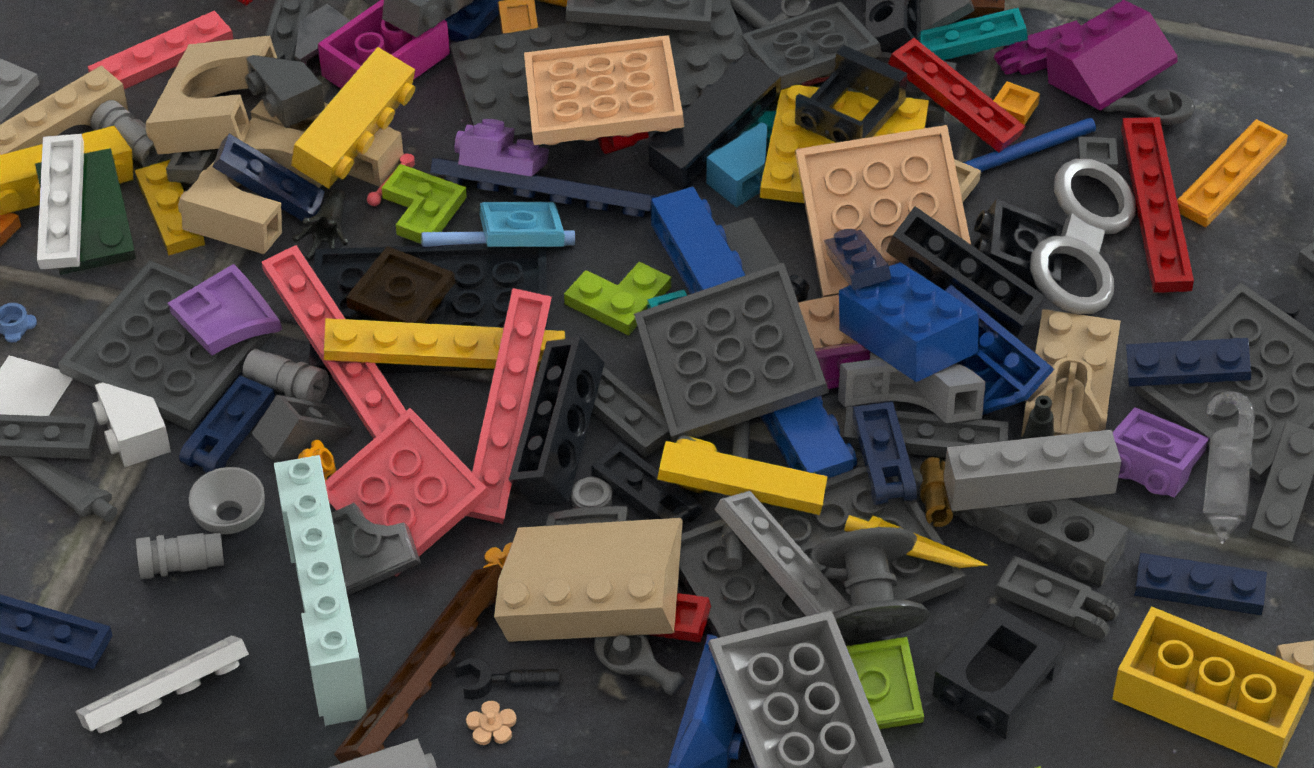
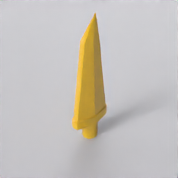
M849 515L844 531L850 532L876 527H901L876 516H872L869 521ZM914 533L917 536L915 546L906 554L957 568L987 566V564L916 533Z

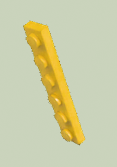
M325 318L323 360L495 369L504 328ZM544 331L536 371H539L546 342L565 339V331Z

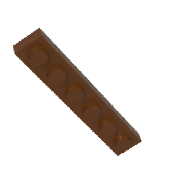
M499 564L474 570L333 754L341 763L384 750L383 742L388 735L404 724L409 716L407 710L415 700H418L429 691L432 686L430 681L438 669L443 668L453 659L456 653L454 651L456 645L461 639L467 637L475 630L478 625V616L485 608L491 606L496 601L498 579L502 571Z

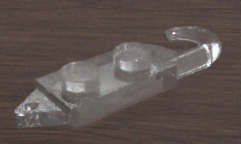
M1233 391L1222 392L1214 396L1206 409V415L1209 417L1214 414L1215 409L1219 405L1224 403L1233 404L1239 410L1237 427L1219 430L1210 438L1203 516L1204 520L1210 521L1222 544L1225 543L1240 522H1246L1253 452L1254 406L1248 397Z

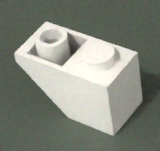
M103 382L95 385L98 401L92 403L97 422L99 426L107 424L109 430L104 431V436L111 454L119 453L124 467L171 452L166 426L154 398Z

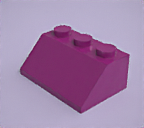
M1125 0L1115 4L1046 47L1048 83L1098 110H1102L1178 62L1177 54L1151 13Z

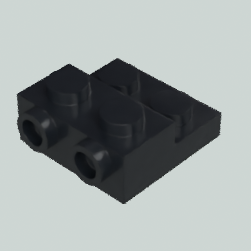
M996 198L987 211L982 210L977 217L974 231L980 233L981 236L976 241L974 247L1015 276L1035 283L1030 271L1032 252L1039 242L1051 236H1061L1064 226ZM1055 253L1048 257V269L1051 277L1057 284L1061 279L1063 253Z

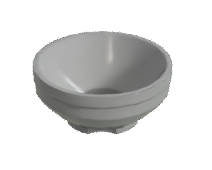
M237 467L218 468L206 473L194 483L189 494L190 511L195 521L209 532L221 534L238 533L252 526L263 513L265 506L264 487L253 473ZM228 507H235L242 511L240 516L234 520L225 521L218 517L219 513Z

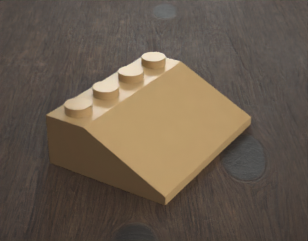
M681 518L518 528L498 579L494 614L507 641L674 633L683 523Z

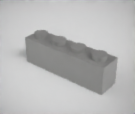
M1112 430L947 447L944 483L952 511L1116 493L1121 459Z

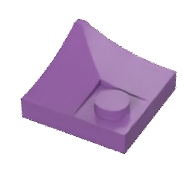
M234 264L168 302L171 314L211 356L243 340L282 330L280 320Z

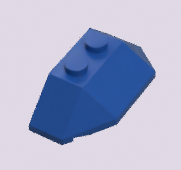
M950 285L945 290L946 292L979 312L978 353L957 363L972 370L985 381L982 415L1028 400L1055 369L954 286Z
M707 635L667 768H729L731 759L739 760L744 737L742 733H739L738 721L708 645L710 640L717 638L714 635Z

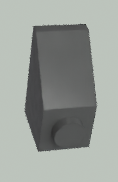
M276 395L252 434L261 443V449L266 456L277 462H282L283 460L297 459L304 449L311 448V442L314 440H320L324 447L327 448L347 437L352 428L329 404Z

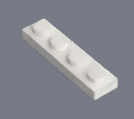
M82 134L43 137L37 262L40 269L80 266L84 141Z
M231 635L77 710L76 713L82 726L87 730L93 731L97 729L98 733L109 731L122 723V716L134 710L138 714L145 713L158 707L162 703L160 698L173 691H176L179 695L195 689L201 685L199 679L212 672H215L216 675H222L234 670L240 665L238 660L249 655L243 640Z

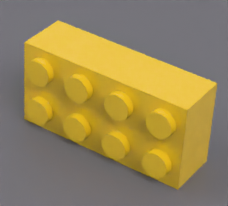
M1151 606L1118 668L1112 699L1277 768L1307 706L1314 682V672Z

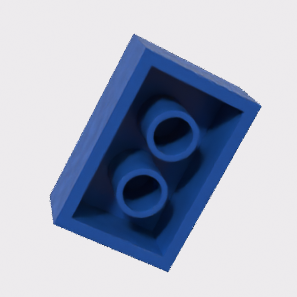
M901 262L889 266L892 278L890 280L853 290L850 285L839 290V330L915 382L978 353L979 312Z

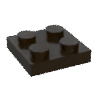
M387 246L346 296L347 308L379 321L424 323L455 284L454 272Z

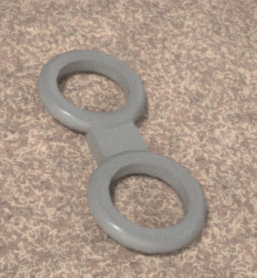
M1073 159L1063 164L1054 177L1055 196L1059 206L1068 216L1065 220L1061 236H1051L1038 243L1031 254L1030 271L1035 285L1051 303L1062 310L1077 315L1094 314L1106 308L1114 295L1113 275L1108 263L1099 254L1104 234H1116L1129 227L1136 214V200L1128 183L1107 164L1093 159ZM1076 176H1090L1107 185L1114 193L1119 204L1118 215L1114 217H1101L1082 207L1071 189V179ZM1055 253H1065L1085 263L1095 277L1097 293L1091 297H1078L1062 289L1051 277L1048 269V257Z

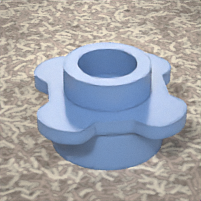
M8 303L0 307V334L5 336L7 342L19 341L28 329H32L37 325L36 317L34 315H27L26 309L21 304Z

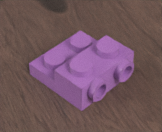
M483 119L482 123L476 125L467 124L465 131L457 132L454 145L455 153H459L458 165L531 177L547 164L549 149L534 145L533 140L519 139L516 144L513 143L515 129L504 127L503 121L495 119Z
M1135 407L1112 432L1121 459L1118 478L1131 479L1145 485L1151 493L1169 495L1175 498L1188 482L1192 467L1205 453L1209 438Z

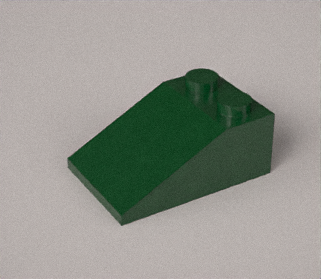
M111 148L84 153L80 266L58 268L60 275L136 259ZM42 162L35 163L40 188Z

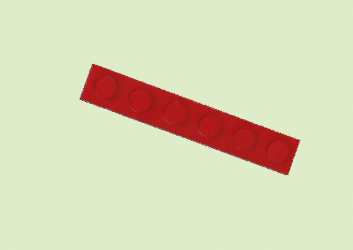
M1160 117L1123 118L1121 131L1153 293L1192 291L1194 278Z

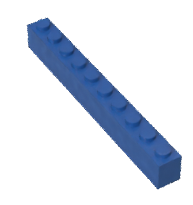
M693 186L651 199V226L690 294L745 276L738 252L736 250L731 251L727 244L723 227L720 224H715L707 200H701ZM822 396L760 416L789 468L828 476L827 479L853 470V467L857 465V457L852 445L844 443L840 436V429L833 414L828 415L823 407Z

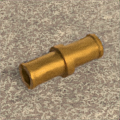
M931 457L923 461L920 466L923 481L920 486V498L926 506L927 522L930 524L933 521V526L943 527L949 524L953 518L944 483L945 462L942 460L939 465V458Z

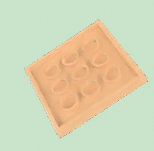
M669 35L524 53L534 145H556L561 142L574 140L592 141L599 137L631 136L635 133L649 131L666 132L674 128L684 127L683 111Z
M947 125L796 149L795 155L822 298L838 295L840 289L849 286L827 255L824 240L833 238V235L840 230L856 229L857 231L861 229L888 265L891 266L900 261L886 252L893 234L914 206H916L971 245Z

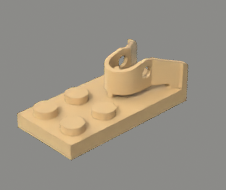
M1042 309L1035 353L1055 370L1026 401L1021 437L1024 435L1029 415L1032 409L1035 408V400L1042 395L1048 396L1052 400L1051 411L1054 416V436L1105 430L1120 320Z

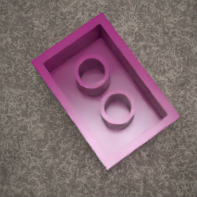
M380 0L318 43L321 75L342 89L375 49L379 47L414 68V79H416L450 54L447 21L443 20L434 28H430L420 36L415 37L382 19L384 0Z

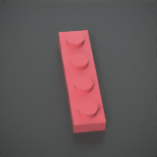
M214 10L88 66V71L91 72L97 67L103 66L123 83L125 90L176 67L189 44L233 40V33L231 28Z

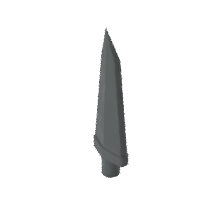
M10 456L80 516L85 517L96 514L107 522L112 521L116 517L117 508L109 504L112 494L108 491L102 490L37 457Z

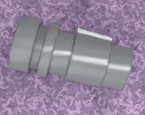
M108 100L95 110L91 118L93 130L115 125L132 149L133 160L139 162L143 167L160 161L163 154L158 155L153 141L149 140L146 133V124L140 119H135L134 115L127 111L120 103L115 100Z
M259 349L252 350L244 361L243 375L245 378L272 388L276 392L285 393L286 397L320 403L327 392L329 385L328 372L319 367L310 366L305 362L294 363L290 359Z
M221 533L189 534L164 539V535L156 536L157 540L150 541V537L136 538L140 580L154 578V574L158 573L161 574V577H168V572H188L204 570L208 567L224 566Z

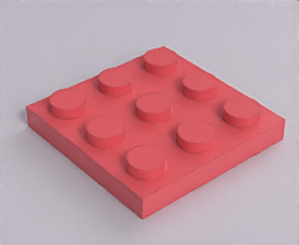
M411 408L405 411L325 481L329 504L335 510L355 503L365 518L373 524L390 526L404 522L409 526L418 556H421L490 495L487 487Z

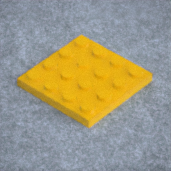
M794 85L781 90L760 186V198L804 203L795 155L796 149L835 143L795 124L796 96L800 93L810 98L819 87ZM846 91L832 108L862 121L879 100L861 92ZM906 98L904 103L873 137L925 129L929 100Z

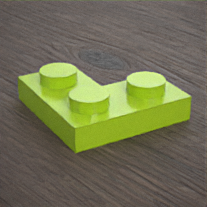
M402 164L396 168L382 186L383 199L408 207L396 223L397 235L420 244L422 232H442L467 198L466 187Z
M638 262L627 276L616 285L585 270L564 293V304L629 336L637 327L634 314L648 309L647 299L665 295L670 290L671 276Z

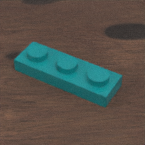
M1019 8L921 31V43L943 61L1028 40L1027 28Z

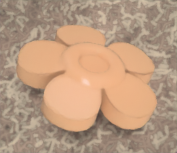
M496 701L484 702L481 707L482 713L472 711L467 715L466 725L469 729L474 730L472 734L473 740L480 745L489 744L492 736L496 743H506L512 737L510 727L514 726L517 722L515 712L512 709H504L500 712L499 703Z

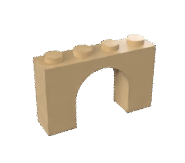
M270 36L188 45L174 73L168 80V84L161 97L158 99L155 108L146 121L147 136L149 140L153 141L158 155L219 149L221 142L229 133L244 142L251 124L241 95L213 96L226 91L248 88L245 75L249 74L247 57L256 55L277 58Z
M254 117L250 120L251 127L244 143L318 188L321 187L322 184L291 166L294 144L304 132L289 127L285 128V126ZM213 162L207 170L201 172L198 180L188 191L183 192L180 197L178 209L182 216V229L265 254L282 234L281 202L238 189L237 187L241 184L213 168Z

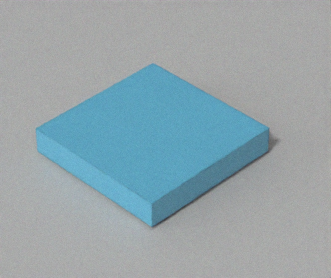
M554 202L480 203L479 215L487 247H564L565 233Z

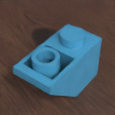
M761 122L707 156L706 184L736 208L760 193L767 154V125Z

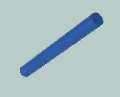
M1087 118L1008 146L1000 153L994 151L963 163L982 172L1095 132L1096 125L1092 118Z

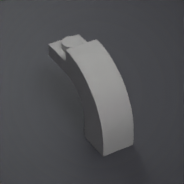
M872 352L870 353V360L840 364L838 401L844 407L885 401H900L923 406L934 412L945 423L982 419L985 381L975 372L961 364L955 363L918 382L913 381Z

